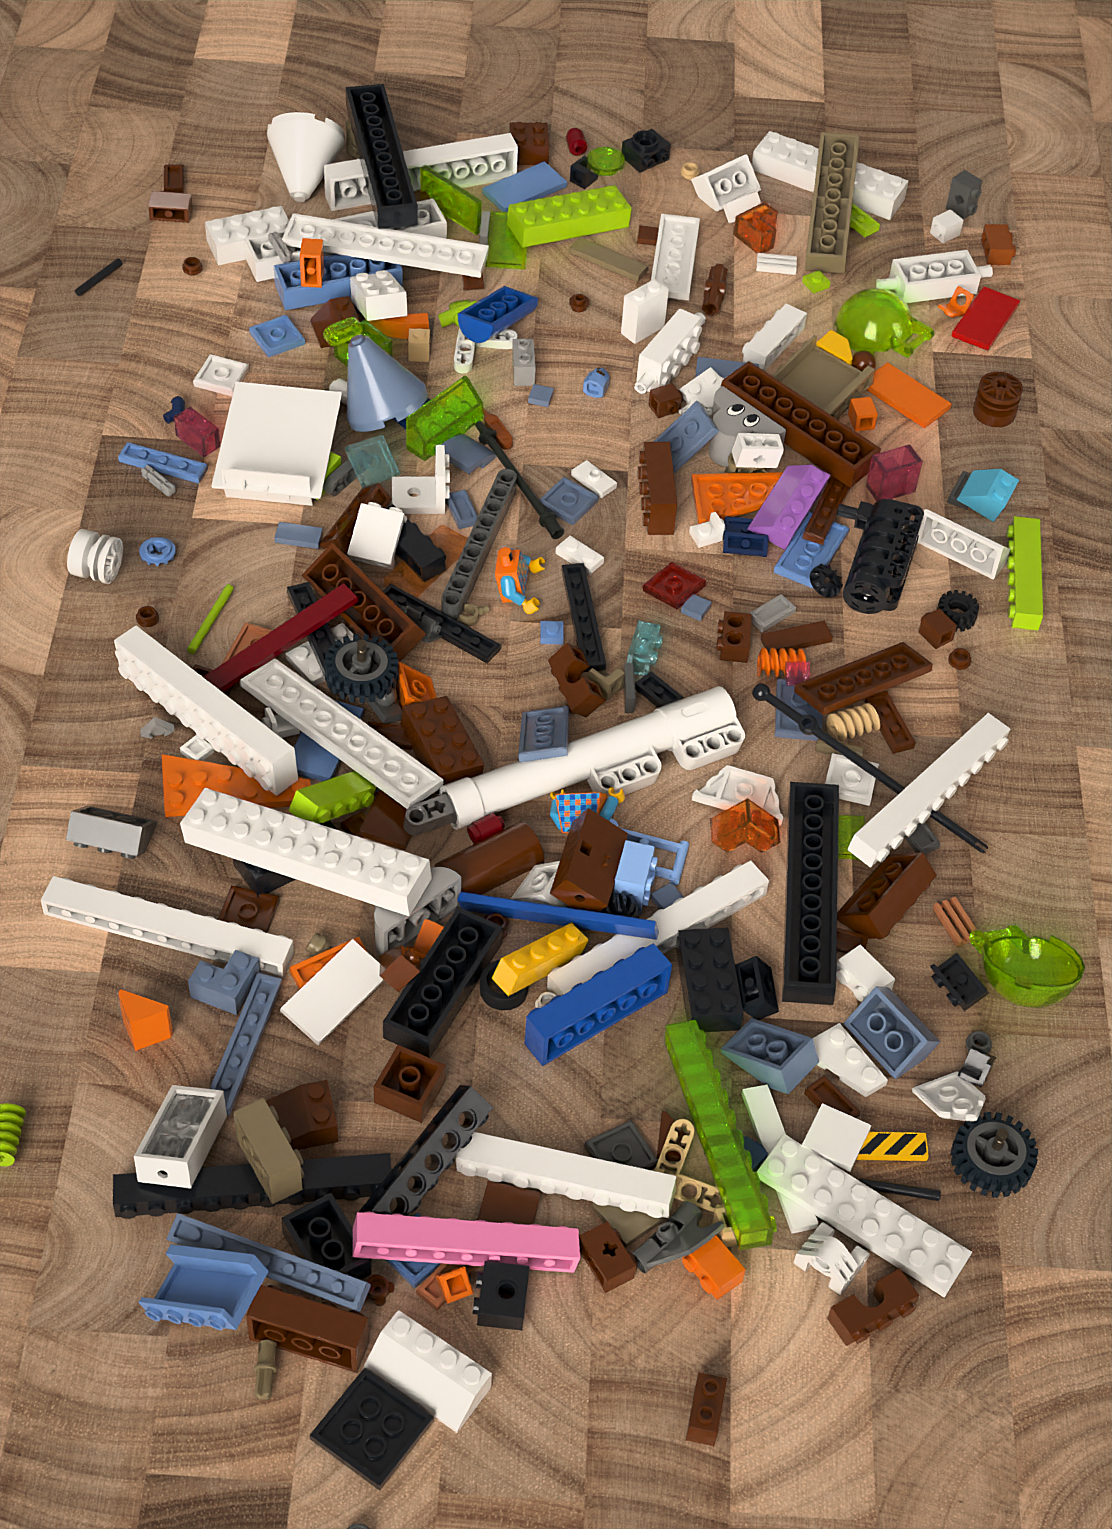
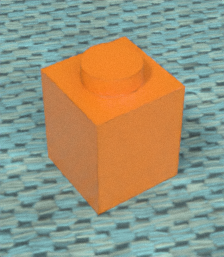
M871 397L850 399L848 417L854 431L875 429L878 413Z

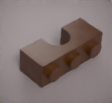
M566 643L548 659L552 668L551 673L559 683L558 688L565 696L566 705L573 714H579L586 718L606 701L598 683L585 677L580 679L582 673L590 667L581 649Z
M900 1268L877 1280L873 1295L878 1300L879 1306L867 1307L857 1299L855 1294L831 1306L827 1320L846 1346L853 1342L859 1344L865 1341L874 1330L879 1329L882 1331L889 1327L895 1318L902 1316V1318L907 1317L915 1311L919 1294Z

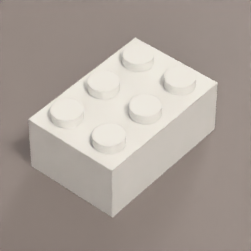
M382 270L377 271L376 274L359 273L354 277H350L351 300L367 321L407 316L406 291L390 272Z

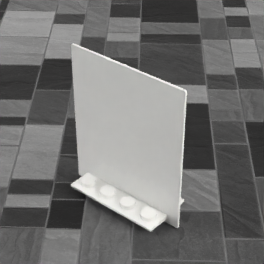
M236 382L212 481V488L224 489L226 497L313 506L312 498L321 499L342 392Z

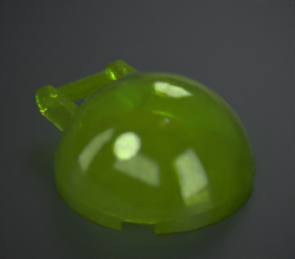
M868 288L850 296L840 307L834 322L837 328L836 333L848 339L851 349L857 352L861 350L869 351L873 355L874 352H886L892 349L904 357H910L914 349L925 340H930L934 337L933 329L913 318L909 306L899 295L882 288ZM913 333L918 335L909 344L906 343L912 337Z
M1009 925L1006 929L987 932L974 930L970 933V942L982 955L985 975L991 986L999 995L1015 1005L1026 1008L1052 1006L1067 998L1082 979L1085 970L1082 957L1069 944L1051 935L1050 940L1038 936L1028 937L1017 925Z

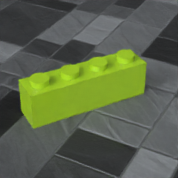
M352 771L296 790L288 811L298 818L317 824L324 823L370 806L374 800V792L377 786L358 772Z

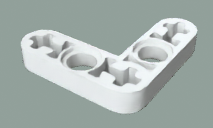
M459 329L454 355L455 371L465 374L472 370L475 347L512 349L513 339H517V333L513 330L505 329L492 337V339L483 343H475L465 339L466 336ZM461 348H469L470 350H469V351H462V350H460V349H461Z

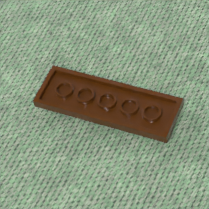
M901 642L795 684L794 693L819 713L826 715L932 671L933 663L906 643Z

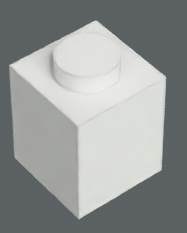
M948 210L933 217L930 234L940 242L945 243L960 236L963 219L952 210Z

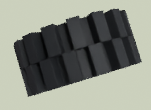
M950 590L939 599L937 609L940 608L957 625L955 632H957L958 628H960L961 632L965 631V628L967 630L971 629V626H974L977 619L979 603H977L976 598L972 599L973 595L970 593L965 595L966 591L958 593V590H954L952 594ZM953 608H955V609H960V610H962L964 613H956V612L952 611L951 609H953Z

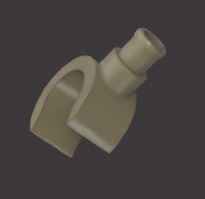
M464 604V612L472 614V616L459 614V622L466 626H473L478 622L479 616L489 612V607L487 605L476 607L473 604Z

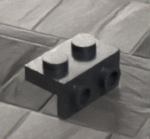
M958 953L938 967L935 964L930 966L934 972L931 978L939 988L944 986L949 993L946 994V997L954 1007L959 1005L964 1012L989 994Z

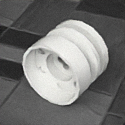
M80 529L75 534L69 548L67 560L69 573L82 578L91 577L94 581L110 584L114 581L121 566L123 557V543L121 539L110 537L109 535H102L100 537L98 532Z

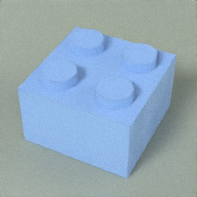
M626 840L615 878L613 893L619 895L623 891L625 895L631 894L638 903L639 915H641L643 905L648 906L650 889L654 884L658 857H654L655 846Z

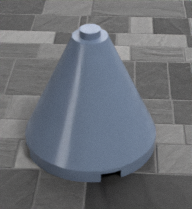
M360 334L351 338V342L348 344L346 418L353 430L367 432L386 427L385 421L395 417L397 422L414 413L425 403L428 393L423 381L369 337Z

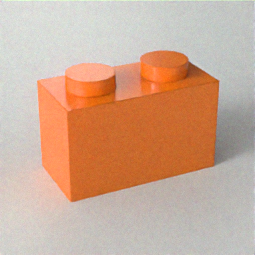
M302 238L300 272L301 286L322 288L324 276L323 239Z
M716 1235L693 1253L682 1257L685 1268L690 1273L694 1272L700 1279L702 1288L708 1294L711 1293L717 1300L743 1282L746 1269Z

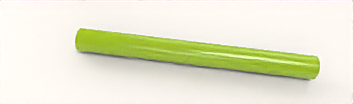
M227 584L189 644L187 648L188 653L195 654L233 592L234 588L232 585Z

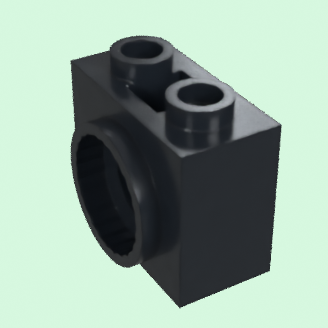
M653 129L638 131L633 137L622 141L621 158L641 173L669 160L671 144Z
M484 1262L483 1271H478L476 1288L481 1289L480 1297H474L472 1313L478 1315L477 1326L523 1330L530 1266ZM508 1293L513 1297L509 1299H504L500 1295Z

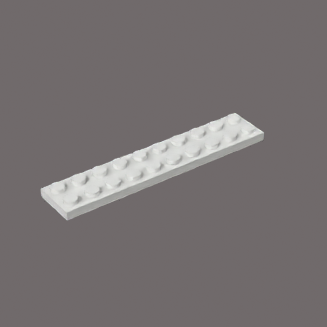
M294 213L282 238L286 246L301 248L302 238L323 239V252L481 278L489 253V245L385 228L378 229L373 226Z
M276 658L240 679V687L270 707L274 712L408 809L420 803L443 786L444 779Z

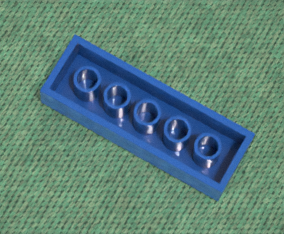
M654 943L647 947L639 948L632 956L625 960H618L611 968L604 972H597L592 979L583 984H576L566 994L558 995L545 1006L533 1009L526 1016L524 1044L542 1066L546 1065L668 993L672 964Z

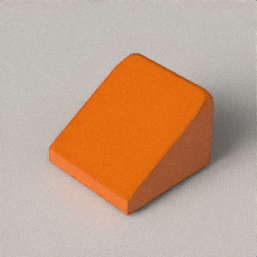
M458 1266L435 1275L447 1304L474 1294L465 1266Z

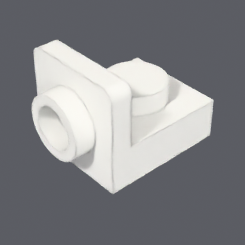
M712 512L710 521L691 526L689 533L698 548L722 541L725 523L716 512Z

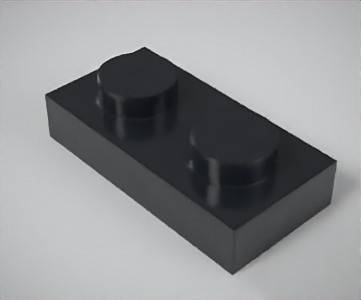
M652 671L635 682V690L657 708L684 699L682 695Z

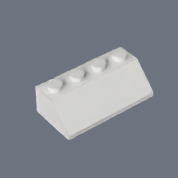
M924 510L922 524L918 533L919 544L993 580L1006 565L1010 551L1009 548L930 510Z
M399 1310L381 1331L364 1365V1368L455 1432L460 1430L491 1389V1372Z

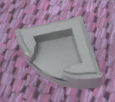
M154 717L140 730L141 737L152 739L153 736L164 734V737L175 731L174 724Z

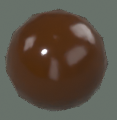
M861 350L853 355L851 366L860 371H863L867 366L875 369L876 360L869 351Z

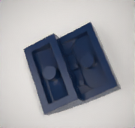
M725 516L723 553L767 557L768 535H757L748 530L753 519Z

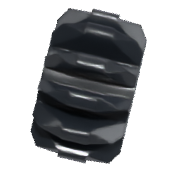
M622 891L619 895H615L612 892L608 905L600 913L639 918L640 910L638 903L632 895H625Z

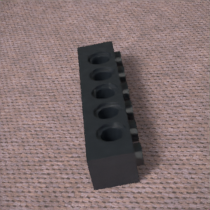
M459 1085L359 1210V1213L374 1212L376 1214H402L408 1216L417 1210L422 1202L421 1198L427 1191L432 1190L437 1185L440 1174L454 1163L455 1155L458 1151L470 1143L473 1132L488 1120V1113L493 1107L471 1086ZM463 1112L465 1120L464 1123L460 1125L459 1116ZM444 1134H447L448 1142L443 1147L442 1137ZM430 1155L431 1164L426 1168L425 1158ZM410 1177H413L414 1185L409 1190L407 1182ZM396 1198L397 1207L394 1211H391L390 1203Z

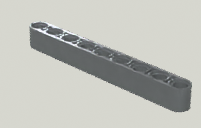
M502 469L498 472L442 594L441 612L456 620L459 619V614L463 613L464 604H467L516 494L517 475L511 469Z

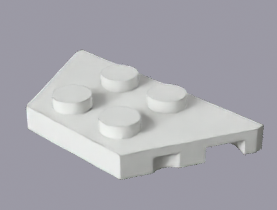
M727 765L719 771L717 776L710 778L706 786L701 790L693 792L692 801L775 825H782L783 814L780 813L779 799L775 793L774 779Z

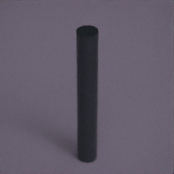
M117 258L75 289V293L78 296L83 295L122 265V261Z
M859 1177L860 1182L878 1192L934 1201L940 1200V1190Z

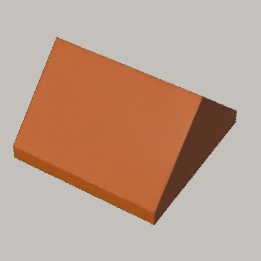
M398 661L396 689L402 710L405 705L437 698L431 677Z
M120 989L118 996L122 1018L135 1051L172 1037L173 1030L168 1005Z

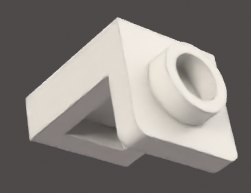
M270 707L265 708V717L262 718V723L278 736L284 738L300 734L298 728L279 714L273 715Z

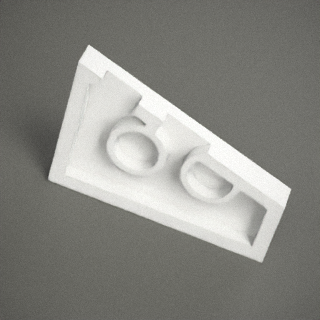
M840 1023L813 1038L819 1060L817 1065L824 1070L827 1068L838 1075L840 1081L864 1097L886 1086L888 1079Z

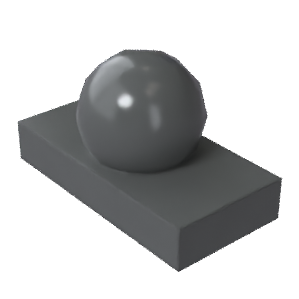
M391 688V693L388 695L384 692V698L382 699L375 695V702H370L368 697L365 698V701L384 724L401 721L402 709L395 702L397 699L395 688Z

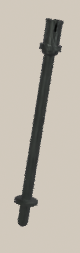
M477 421L475 426L480 433L479 442L483 445L488 444L505 469H511L516 473V484L539 514L540 525L547 529L553 539L560 538L564 534V529L556 521V515L551 511H546L496 442V431L492 428L487 429L483 422Z

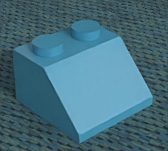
M1002 469L973 470L957 500L994 522L1005 508L1019 479Z

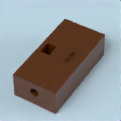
M587 808L571 824L550 894L573 909L593 912L602 911L608 905L628 833Z

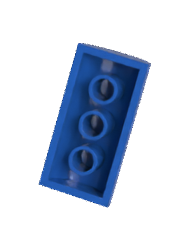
M503 286L459 312V327L469 340L475 343H483L534 312L538 304V298Z

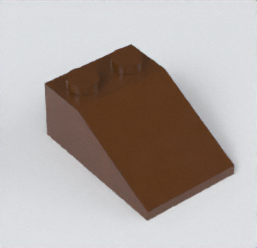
M327 1080L302 1084L266 1100L269 1107L273 1106L279 1117L277 1122L280 1128L285 1127L291 1138L289 1144L293 1150L338 1142V1126Z

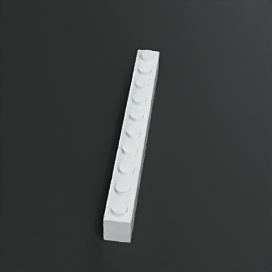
M987 713L853 836L848 851L870 868L877 861L883 862L891 848L897 849L905 835L909 837L915 831L919 822L923 824L929 818L932 810L937 811L942 806L946 797L950 799L955 794L959 785L963 787L972 773L977 774L984 764L983 762H990L996 754V750L1001 751L1009 741L1007 736L1011 729L990 713Z
M751 860L743 865L739 864L726 875L716 877L710 884L698 887L692 894L685 898L677 899L671 906L664 910L659 909L647 920H653L657 923L659 930L657 940L615 934L609 941L597 944L591 951L574 957L570 963L563 967L553 969L548 975L547 990L557 996H562L571 991L576 984L585 983L592 979L597 972H604L611 968L618 960H625L632 956L639 948L647 947L652 943L664 954L676 947L678 930L708 929L765 896L769 880Z
M53 876L41 898L45 915L223 963H228L236 949L259 958L260 973L284 979L294 955L293 940L283 935L276 936L265 933L260 929L246 928L234 922L228 923L216 920L211 916L194 914L185 909L171 908L163 903L156 904L145 901L140 897L126 896L114 890L108 891L91 884H81L69 878Z

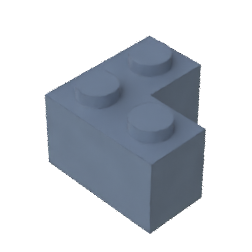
M235 949L224 969L200 960L188 980L190 997L237 1015L248 997L257 973H260L259 958Z

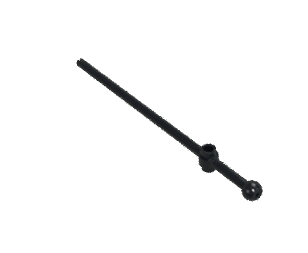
M758 683L754 687L752 695L755 700L768 702L798 723L799 729L803 734L815 735L895 793L899 794L905 789L904 786L818 727V723L813 716L801 715L771 694L768 685ZM811 723L810 727H805L806 724ZM938 810L931 811L930 817L979 852L986 853L976 845V843H979L988 849L985 843Z

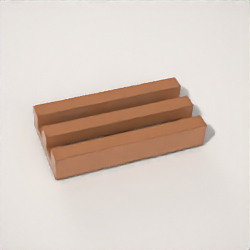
M956 896L952 897L950 901L944 900L942 904L935 903L933 905V911L956 947L979 940L980 934ZM943 910H946V911H947V913L949 914V916H950L951 919H952V923L950 922L949 918L947 917V915L945 914V912H944ZM956 929L960 931L961 935L963 936V939H961Z

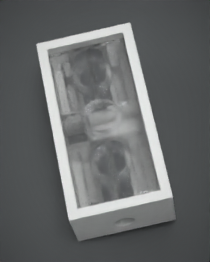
M177 1085L171 1086L134 1155L138 1182L186 1188L192 1187L227 1117L224 1091Z

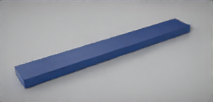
M465 892L459 893L458 897L460 907L469 912L488 915L497 913L503 917L561 926L573 923L577 928L654 940L658 939L659 934L657 923L653 920Z

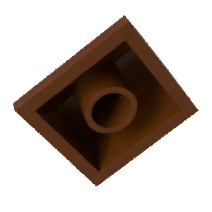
M350 296L329 299L310 318L320 348L348 344L351 342V338L361 334L360 320Z

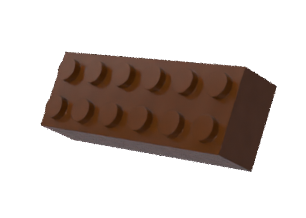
M334 543L301 575L322 597L344 583L357 596L358 602L340 615L362 637L363 634L369 635V640H372L373 636L378 637V643L385 640L387 647L391 645L393 652L397 653L399 662L426 635Z

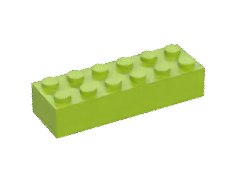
M616 185L509 204L507 225L523 248L628 228L632 208Z

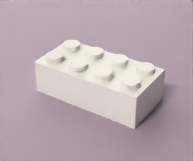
M282 206L206 221L207 243L218 265L246 260L244 252L245 237L284 230L288 226L289 219Z

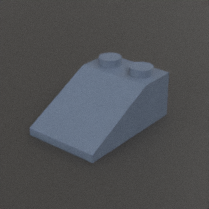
M753 1018L720 1049L724 1056L764 1085L768 1084L769 1088L789 1094L819 1063L813 1038Z

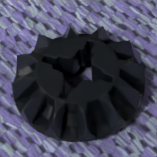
M820 564L812 569L810 582L817 593L824 597L832 598L837 596L843 587V584L840 582L842 577L837 576V570H832L830 565L824 566ZM828 577L830 581L824 584L825 578Z

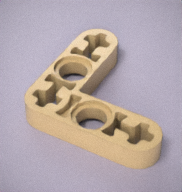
M685 1119L677 1120L669 1130L654 1171L665 1173V1169H660L663 1166L670 1170L669 1175L677 1176L676 1192L673 1201L681 1204L685 1201L691 1202L701 1211L714 1215L715 1209L727 1207V1196L719 1188L681 1175L694 1139L695 1130L690 1121ZM682 1127H686L689 1136L684 1135L681 1146L676 1144L678 1132L675 1130H681ZM669 1151H677L681 1155V1160L677 1164H669L666 1161L665 1156ZM686 1185L694 1186L697 1189V1195L692 1199H686L681 1193L683 1187ZM702 1190L706 1191L705 1197L713 1199L715 1195L719 1196V1201L722 1205L717 1204L715 1208H712L711 1202L703 1199V1204L698 1203Z

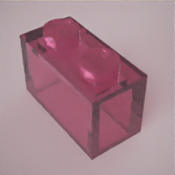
M188 407L174 416L176 436L201 456L205 457L220 448L219 428L192 407Z

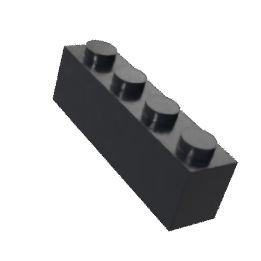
M392 504V505L386 507L385 509H388V510H389L390 507H394V508H396V507ZM407 519L406 523H403L395 554L425 583L446 570V555L441 548H437L428 535H424L420 531L416 523H412Z

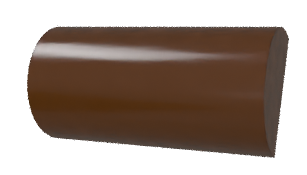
M520 821L437 862L434 867H445L458 873L461 876V892L482 895L532 870L535 865L543 864L544 853L532 828L527 823Z

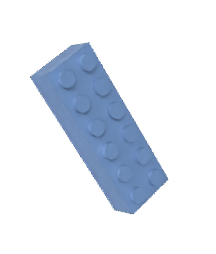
M335 254L324 256L322 288L301 286L300 261L274 265V280L285 310L326 303L329 299L350 296L351 298L350 277H354L359 273H367L369 275L376 274L377 271H388L403 288V270L400 264Z

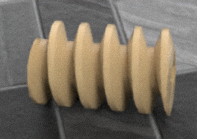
M864 703L862 706H855L845 711L829 714L826 724L827 731L835 739L838 740L839 736L842 741H845L847 735L849 738H854L855 732L861 736L864 731L871 733L872 728L878 731L880 729V719L874 707L869 703Z

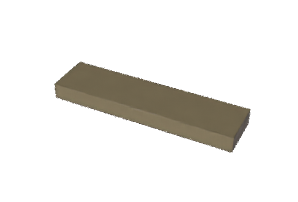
M581 237L570 247L569 253L636 282L648 271L647 265Z

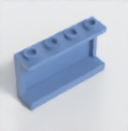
M171 1244L166 1255L174 1263L172 1269L155 1298L141 1297L138 1303L146 1310L145 1314L155 1321L163 1319L175 1324L184 1322L196 1327L204 1325L211 1326L217 1330H223V1328L237 1330L268 1270L254 1254Z

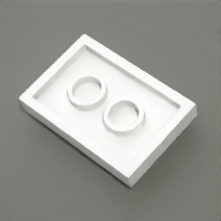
M343 623L330 629L335 641L340 640L343 643V637L346 636L353 640L354 634ZM308 641L285 653L286 660L314 687L325 681V677Z

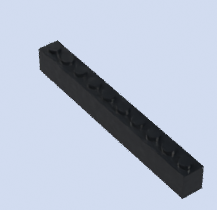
M390 1153L304 1159L303 1164L300 1165L304 1173L302 1190L274 1204L271 1203L250 1164L203 1167L200 1169L191 1188L138 1182L137 1173L113 1174V1208L115 1217L131 1219L141 1215L157 1217L165 1213L189 1214L192 1211L205 1210L216 1212L227 1208L243 1210L252 1206L269 1208L277 1204L300 1205L304 1202H314L329 1193H332L335 1200L345 1199L347 1201H354L359 1198L371 1197L392 1170Z

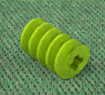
M0 1104V1166L4 1167L10 1166L15 1162L13 1156L17 1154L16 1146L19 1145L20 1140L18 1137L21 1135V1127L24 1125L22 1118L26 1116L25 1109L16 1104Z

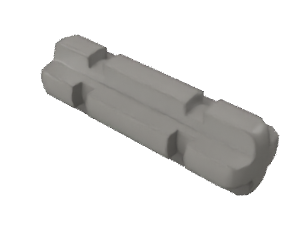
M278 232L269 233L268 240L283 263L290 262L292 254L280 238Z
M146 465L145 468L141 469V475L166 496L175 494V485L151 466Z

